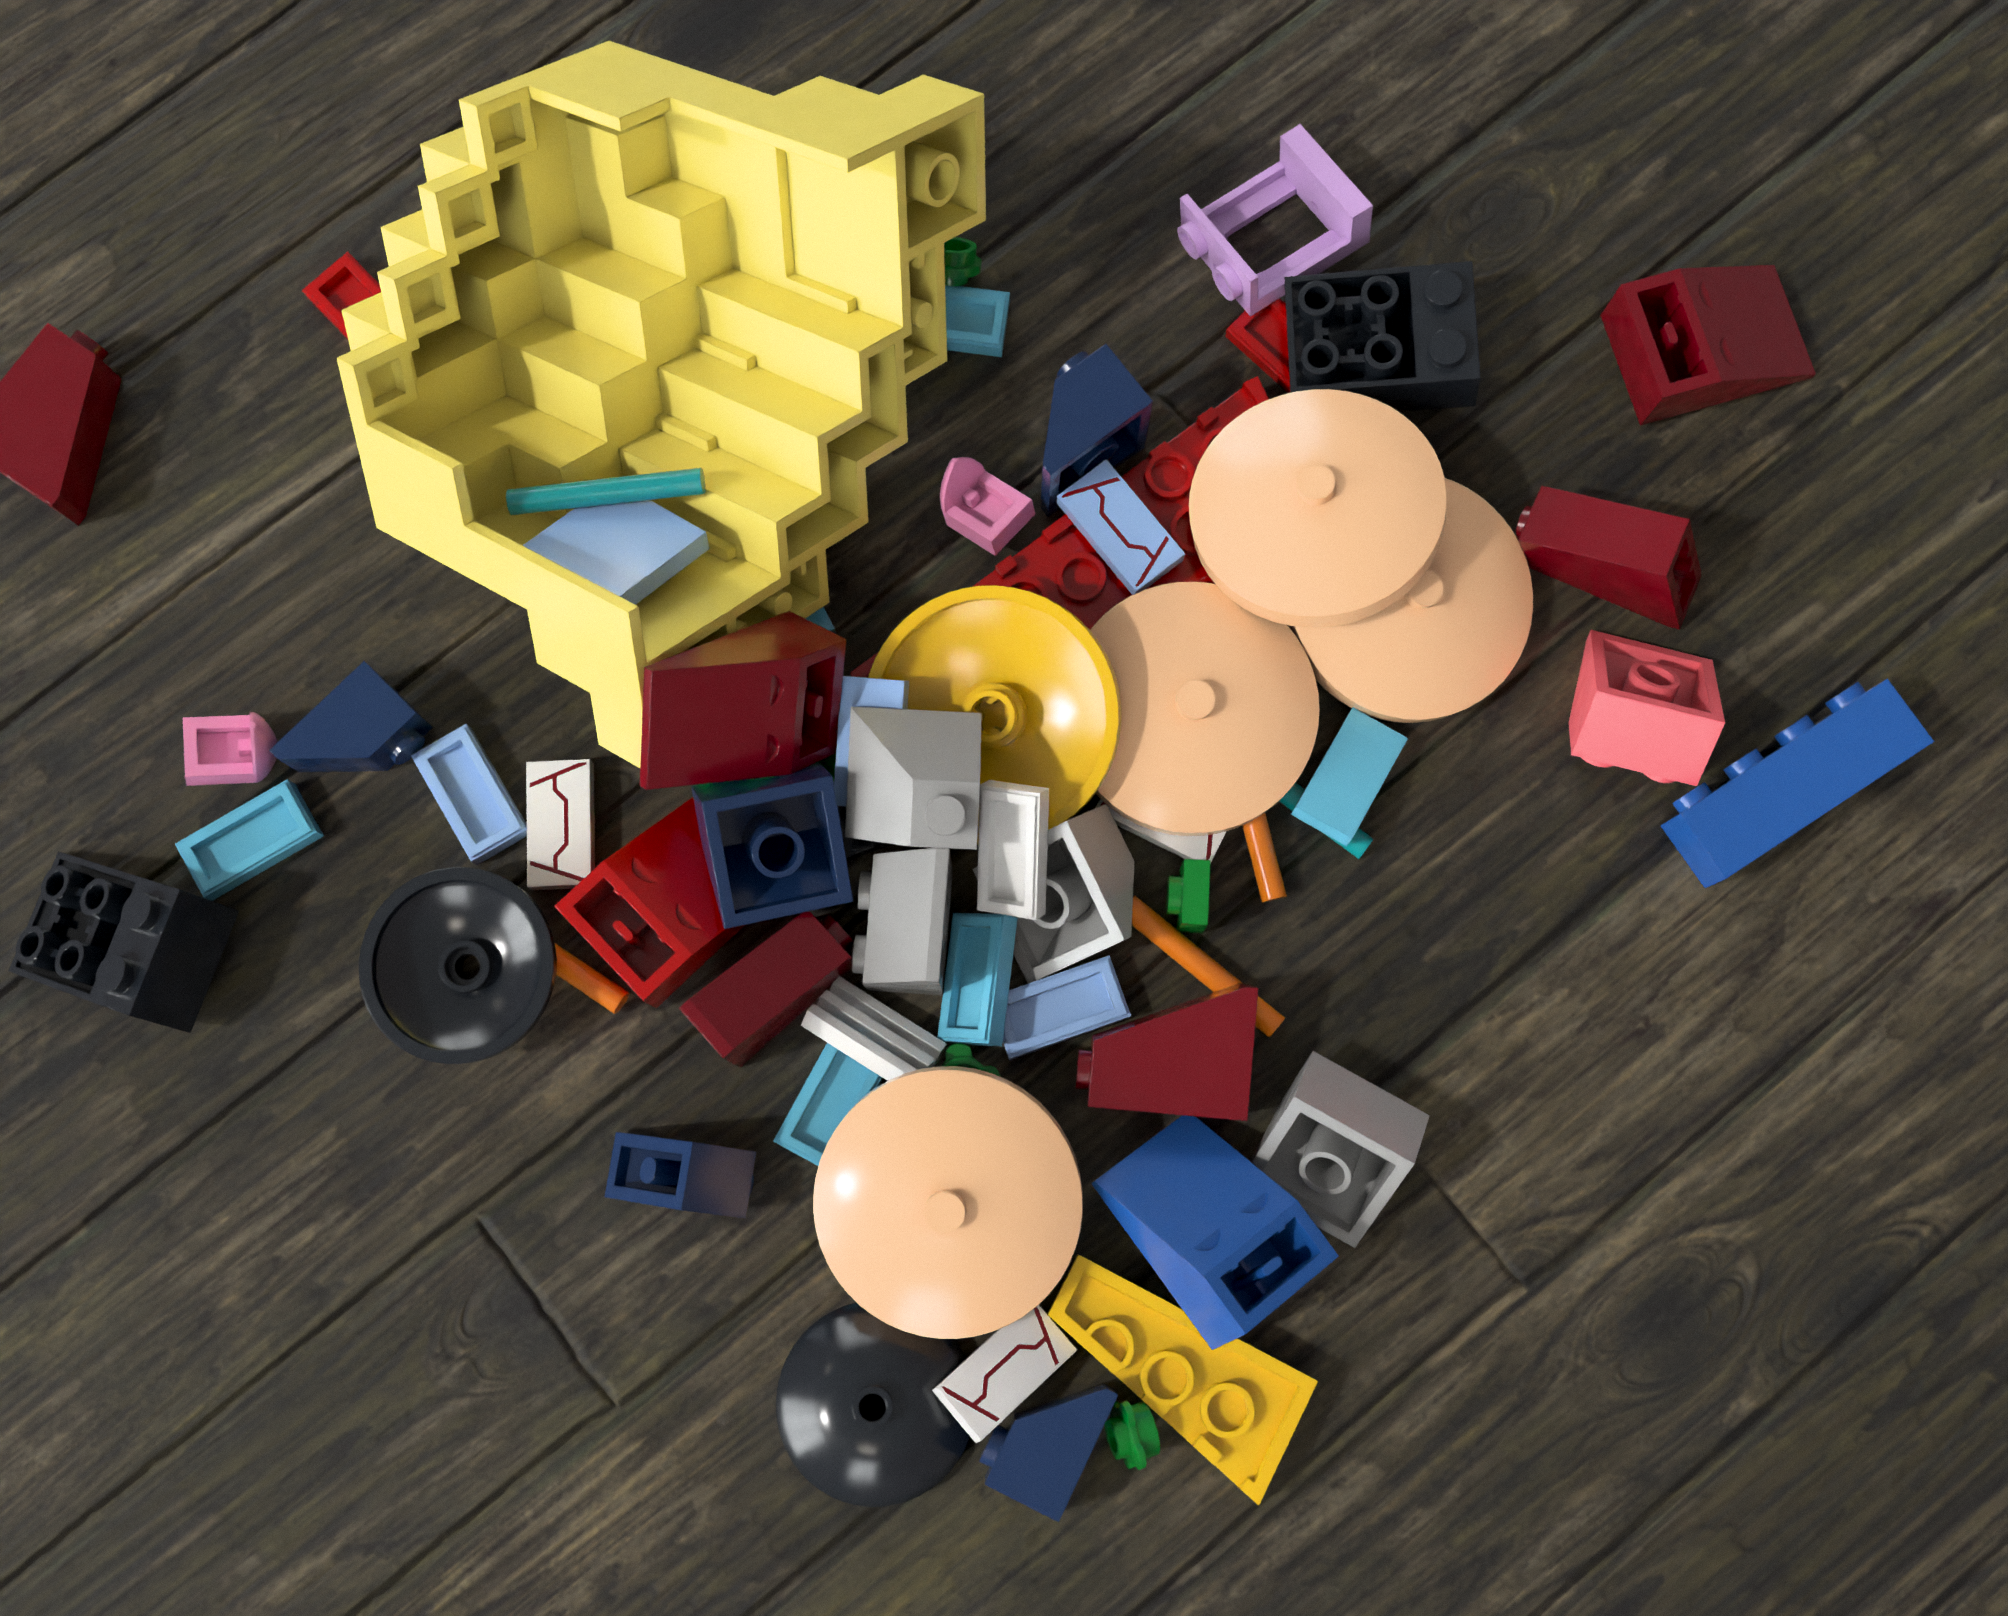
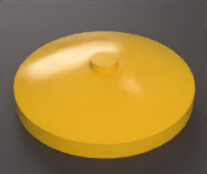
M997 585L975 586L948 592L930 600L907 616L893 630L876 656L868 678L909 681L908 709L982 713L980 784L988 780L1049 788L1048 830L1069 820L1091 800L1106 778L1116 755L1121 731V700L1116 676L1108 656L1092 632L1075 615L1056 602L1033 592ZM978 817V838H977V845H978V841H979V817Z

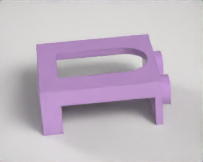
M1299 124L1280 136L1279 162L1221 198L1200 209L1188 194L1180 198L1181 226L1178 227L1177 232L1186 252L1195 260L1201 257L1212 270L1213 279L1221 294L1229 301L1236 299L1251 317L1285 295L1284 277L1319 274L1369 243L1373 205L1303 126ZM1297 194L1329 231L1267 270L1255 274L1226 238Z

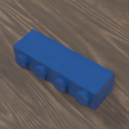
M1888 678L1868 691H1865L1859 682L1855 683L1825 703L1832 714L1817 724H1814L1810 717L1806 715L1774 736L1781 747L1765 758L1756 748L1723 769L1730 780L1713 792L1704 782L1672 803L1679 814L1662 824L1661 827L1704 888L1727 879L1934 742Z

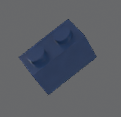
M1104 344L1090 355L1085 351L1076 354L1057 373L1058 378L1055 379L1042 467L1041 509L1047 517L1060 509L1057 504V496L1107 459L1113 468L1116 469L1145 448L1153 401L1107 344Z
M819 762L789 775L691 786L702 848L724 929L853 902L833 777Z

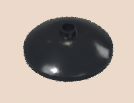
M449 867L433 870L411 879L395 890L383 902L370 921L363 938L359 956V981L362 996L378 1028L389 1040L409 1054L424 1060L444 1064H466L486 1060L503 1053L522 1040L544 1013L552 995L557 971L556 946L553 934L546 917L537 903L512 881L495 873L470 867ZM474 955L480 962V971L476 977L467 979L463 974L462 966L468 957Z
M857 1302L833 1310L811 1325L801 1335L787 1356L781 1370L776 1394V1415L780 1436L789 1457L800 1473L827 1495L842 1502L866 1507H884L907 1502L921 1496L936 1486L956 1465L970 1438L969 1434L932 1391L966 1360V1356L955 1339L924 1337L902 1331L874 1317ZM867 1394H878L884 1399L886 1411L882 1417L870 1419L863 1414L861 1400Z

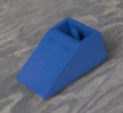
M1180 1116L1091 1183L1212 1350L1247 1334L1339 1257L1297 1199L1195 1116Z

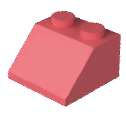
M1590 630L1585 644L1569 718L1571 755L1581 757L1587 763L1597 767L1608 768L1617 766L1641 772L1650 779L1661 783L1677 781L1697 786L1725 725L1713 660Z

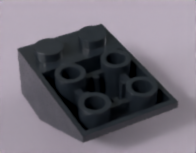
M1472 261L1284 277L1290 393L1312 389L1348 391L1376 399L1394 409L1411 411L1471 407L1476 405L1481 377Z
M58 851L51 869L42 881L41 894L26 930L23 931L17 941L16 954L8 971L128 1016L191 1033L239 911L180 889Z

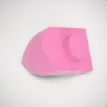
M959 457L950 460L940 489V504L947 526L996 556L1035 515L1032 499L985 471L982 464L973 458Z
M250 712V715L183 717L186 786L258 783L266 778L272 770L277 758L269 750L278 741L269 724L259 714Z

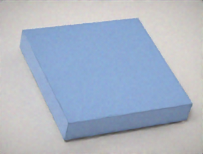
M651 500L574 508L522 545L635 605L709 550L706 531Z

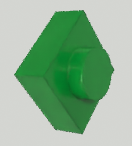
M1184 859L1179 869V876H1168L1166 914L1177 915V930L1180 932L1203 933L1208 925L1211 860Z

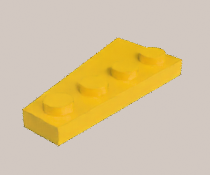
M1077 1254L1048 1312V1316L1259 1506L1318 1381L1238 1338L1212 1350L1183 1309Z

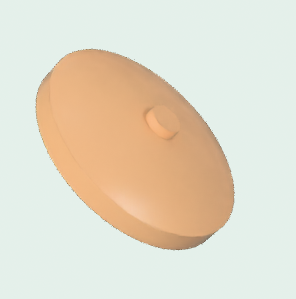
M1312 389L1280 395L1266 400L1236 417L1222 429L1204 452L1195 471L1189 497L1190 525L1195 549L1201 564L1217 587L1232 601L1257 616L1273 622L1298 627H1330L1356 622L1370 617L1400 600L1419 582L1432 564L1444 534L1447 510V490L1441 463L1433 447L1416 425L1392 407L1376 399L1357 393L1331 389Z
M1445 478L1447 490L1446 521L1439 550L1424 576L1407 594L1388 608L1356 622L1330 627H1298L1288 625L1303 646L1319 684L1348 707H1354L1364 714L1380 720L1399 723L1428 722L1450 716L1473 706L1491 694L1506 679L1520 658L1528 639L1533 614V588L1528 563L1519 541L1507 522L1493 506L1469 488Z
M1175 582L1148 588L1126 598L1105 613L1090 629L1109 658L1116 676L1121 700V731L1116 755L1106 778L1095 793L1111 809L1131 822L1156 832L1178 836H1206L1226 832L1254 820L1274 806L1293 787L1311 756L1319 726L1320 708L1316 678L1310 660L1303 646L1287 625L1267 620L1242 608L1227 597L1216 584Z
M938 1066L908 1072L888 1080L864 1096L846 1114L829 1139L819 1162L813 1194V1213L819 1244L827 1264L844 1290L862 1308L886 1324L908 1333L938 1339H959L987 1334L1010 1325L1037 1307L1060 1281L1071 1261L1080 1234L1083 1210V1191L1077 1160L1068 1138L1051 1113L1035 1097L1011 1081L989 1072L959 1066Z

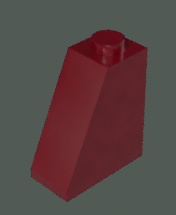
M47 323L0 381V473L79 526L87 515L122 379L103 362L109 353L93 339L77 329L69 337Z
M1541 485L1533 507L1526 506L1517 523L1516 538L1524 552L1529 568L1667 627L1680 630L1702 576L1690 519Z
M810 911L802 912L689 998L679 1009L723 1059L741 1068L829 989L839 976L842 977L852 968L853 960L845 950L854 941L829 914L819 922Z
M1238 983L1093 1034L1091 1051L1078 1050L1075 1089L1087 1090L1088 1107L1247 1121L1258 988L1252 984Z

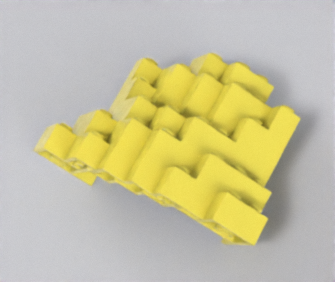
M607 41L459 99L464 127L420 144L427 178L426 183L418 186L422 210L381 227L389 267L377 272L381 292L342 309L351 351L337 357V362L376 527L527 609L537 663L590 693L599 745L640 768L644 667L787 611L807 618L830 603L826 549L869 522L866 467L908 442L906 385L947 362L944 243L986 221L984 93L921 75L878 95L823 76H818L772 96L633 48ZM702 468L706 484L705 494L651 501L706 531L709 550L635 605L522 546L573 509L510 515L506 502V492L508 489Z

